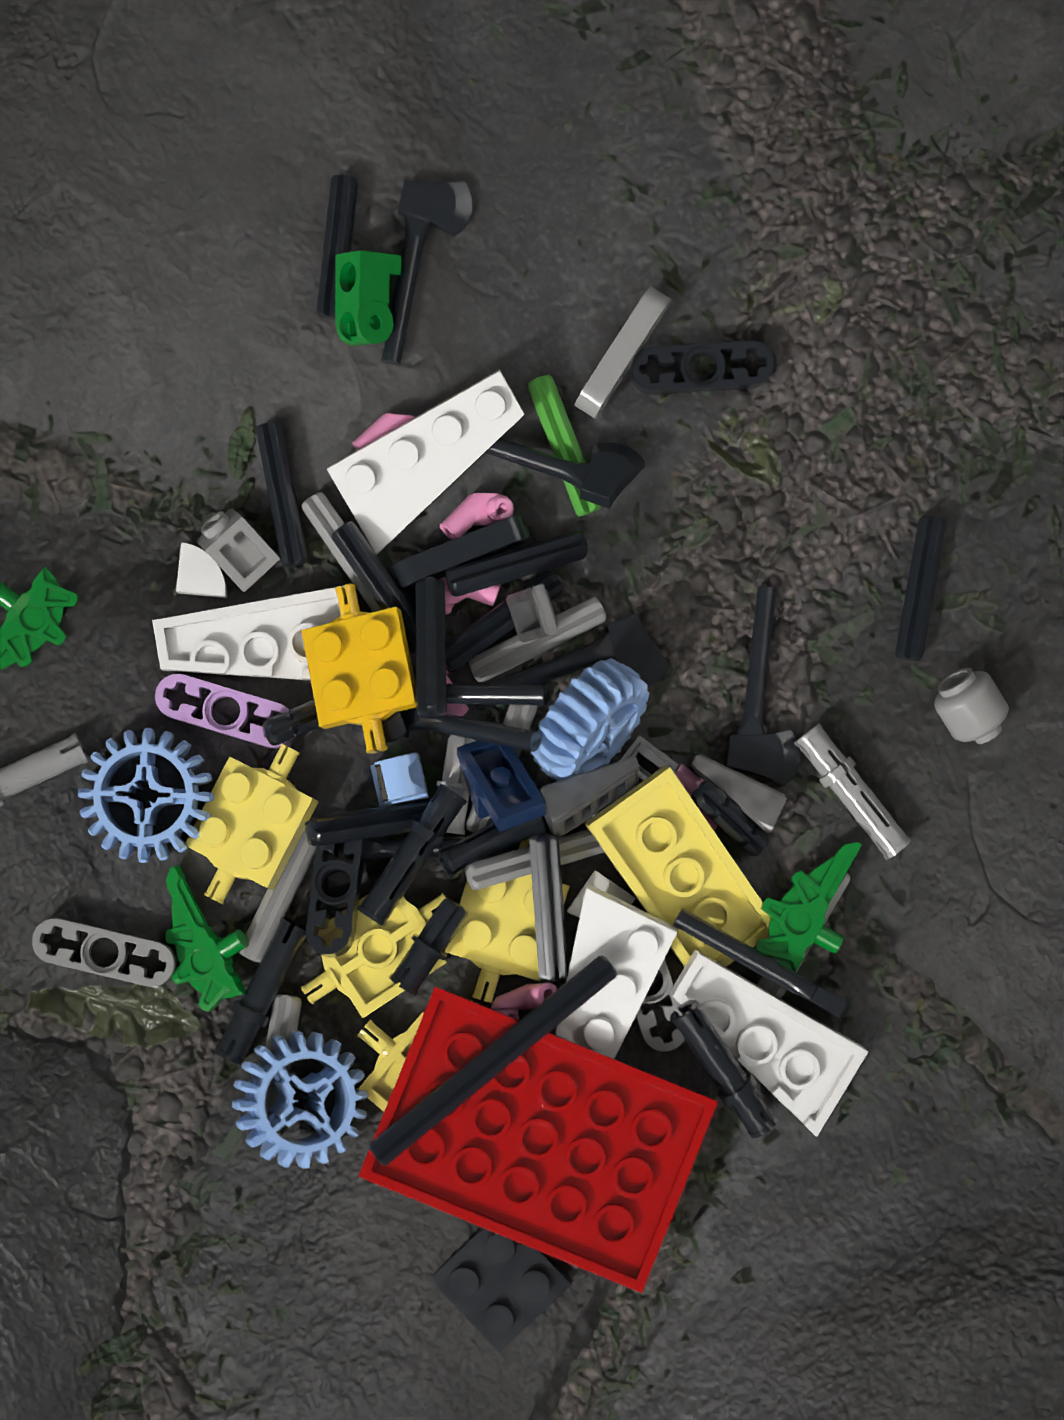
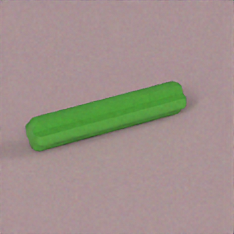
M544 375L533 379L528 383V390L553 455L568 461L585 463L553 377L551 375ZM563 480L575 513L578 516H585L600 509V505L580 499V490Z

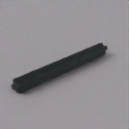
M603 955L594 959L372 1141L369 1149L378 1162L382 1165H388L614 980L618 973L610 961Z

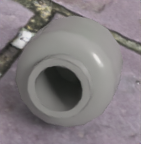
M962 668L951 673L940 682L937 688L939 693L935 698L934 706L955 740L962 742L975 740L977 744H983L1000 734L1002 731L1001 723L1006 719L1009 707L987 672Z

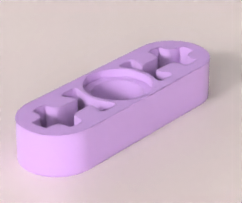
M172 674L165 677L158 684L155 692V701L159 710L172 719L268 748H280L281 744L272 746L267 741L261 726L250 723V733L241 732L249 719L250 703L259 705L253 714L266 719L271 718L274 712L284 714L289 712V709L280 703L183 674ZM179 684H186L185 692L187 694L202 699V690H210L211 693L203 704V719L194 718L199 708L192 705L181 704L178 711L172 710L173 702L166 698L167 691L177 690ZM223 697L235 699L240 706V715L231 725L218 724L212 715V708L215 702ZM291 738L289 741H286V742H284V743H282V744H283V745H287L293 738Z

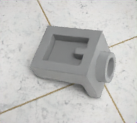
M232 508L226 513L220 511L211 516L201 528L203 534L196 540L201 548L210 555L243 592L280 560L247 521Z

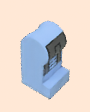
M418 753L378 761L370 766L380 807L429 798Z

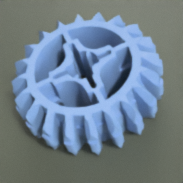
M612 658L606 661L601 660L596 662L592 668L584 669L580 677L572 679L569 687L564 692L559 693V698L553 705L549 706L548 714L540 721V729L537 731L541 735L540 747L535 752L531 751L534 761L541 766V770L557 781L609 765L612 757L616 753L621 752V747L627 740L631 739V733L640 724V716L646 711V702L649 698L648 685L629 666Z
M145 728L142 733V743L138 744L134 732L127 730L124 732L125 748L122 749L114 739H108L105 743L112 756L107 759L104 755L94 752L91 758L95 763L102 766L100 771L96 773L92 770L84 769L82 772L83 778L95 781L93 789L83 788L78 790L80 798L93 799L94 801L93 806L84 807L80 810L81 817L92 818L98 816L99 821L92 824L88 832L92 836L100 835L106 830L109 832L101 845L105 850H111L121 841L119 857L128 860L136 846L138 847V860L141 863L149 862L152 847H155L159 860H168L169 851L167 843L169 842L172 843L178 852L183 853L187 850V846L180 835L186 832L190 837L198 839L200 832L191 825L194 817L201 821H206L211 816L206 811L198 810L199 801H214V794L199 792L198 786L211 782L212 776L210 773L195 775L193 772L204 763V759L201 755H196L186 761L184 757L189 752L191 744L185 740L180 742L174 750H171L174 735L171 732L165 731L159 743L155 744L154 730ZM156 755L165 757L176 766L184 780L185 789L164 787L158 777V768L155 767ZM140 756V765H137L133 780L127 785L109 787L116 771L127 761ZM148 781L150 789L164 795H170L168 798L157 797L155 803L149 801L151 807L145 810L143 802L129 796H123L125 793L135 794L138 788L143 790L141 785ZM108 802L126 803L132 808L135 817L134 823L137 824V837L129 834L116 823L110 812ZM184 804L183 810L176 822L164 832L153 836V826H156V819L160 810L168 805Z
M292 1031L289 1045L283 1036L275 1035L272 1037L273 1053L266 1047L259 1045L255 1048V1053L261 1062L258 1065L249 1061L242 1063V1068L251 1073V1077L248 1082L241 1079L234 1082V1087L246 1092V1097L233 1100L232 1107L236 1110L247 1111L246 1115L236 1121V1126L241 1130L252 1129L245 1142L253 1148L262 1144L260 1156L266 1160H271L277 1155L278 1164L288 1168L295 1158L298 1166L305 1169L310 1167L313 1153L318 1162L325 1164L329 1162L327 1147L330 1146L336 1152L343 1153L346 1151L345 1143L341 1140V1136L343 1134L353 1138L359 1136L357 1128L350 1126L353 1117L358 1119H365L367 1117L366 1111L355 1107L356 1101L365 1100L369 1096L365 1090L354 1088V1085L365 1077L364 1072L359 1069L348 1071L354 1063L355 1056L349 1052L339 1055L341 1043L331 1039L324 1045L323 1035L320 1033L312 1032L306 1041L303 1032ZM300 1059H315L324 1068L317 1074L311 1072L308 1076L298 1079L295 1074L289 1073L284 1066ZM272 1081L277 1088L278 1097L276 1103L268 1110L270 1115L267 1117L265 1112V1096L269 1083ZM332 1083H334L335 1104L331 1116L328 1117L324 1110V1101L328 1093L334 1089ZM291 1086L308 1093L309 1096L303 1098L308 1099L305 1107L310 1113L292 1105L293 1102L297 1101L293 1099L296 1092ZM299 1120H304L306 1124L312 1126L316 1133L308 1137L295 1140L283 1139L276 1133L284 1125L290 1127Z

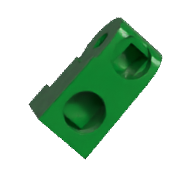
M361 250L336 254L335 325L340 339L345 344L350 346L379 344L386 341L391 335L393 317L388 308L389 280L391 276L401 275V255Z

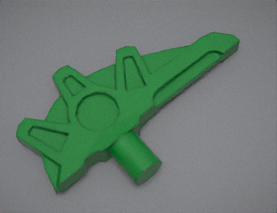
M46 567L42 569L32 582V588L27 593H22L21 596L3 582H0V606L8 611L6 620L0 628V670L16 662L20 667L29 666L33 663L31 654L47 641L61 646L67 638V635L61 630L59 625L62 621L64 607H76L78 594L61 588L56 578Z
M858 842L844 844L839 848L834 857L818 866L806 875L803 871L794 873L791 877L793 887L780 901L766 898L762 902L761 910L770 917L768 938L757 940L756 950L767 956L775 957L779 963L797 972L804 959V951L813 943L836 954L844 940V936L823 925L825 922L824 916L862 844Z
M173 866L170 868L166 878L167 888L172 897L173 929L166 930L165 938L167 943L175 945L180 965L175 969L172 980L176 985L189 982L192 987L202 994L198 1004L200 1008L206 1012H211L223 999L245 994V987L239 975L234 973L231 957L248 947L249 941L240 929H237L223 939L218 937L211 926H208L185 880L186 877L181 867Z

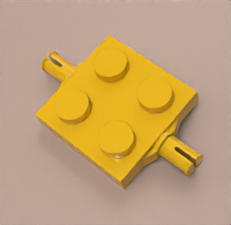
M346 584L344 585L345 588L342 586L335 588L341 616L328 624L301 630L319 726L323 729H328L345 724L361 725L365 738L366 753H378V750L382 752L388 749L381 721L386 720L398 711L416 707V683L401 610L397 607H392L372 613L360 612L356 585Z

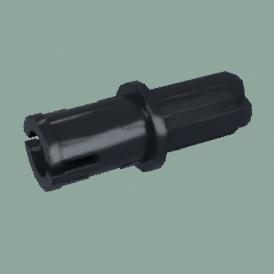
M449 898L443 899L419 935H412L411 939L414 943L394 973H391L389 979L395 984L400 983V988L416 996L419 992L418 989L439 959L445 960L447 957L444 951L468 917L466 909Z

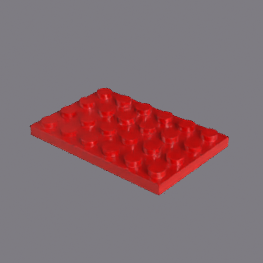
M435 986L373 1141L520 1020ZM548 1033L388 1165H382L378 1162L369 1149L358 1177L642 1293L718 1101Z

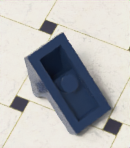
M479 740L457 747V756L479 819L490 816L499 832L545 815L546 802L512 747Z

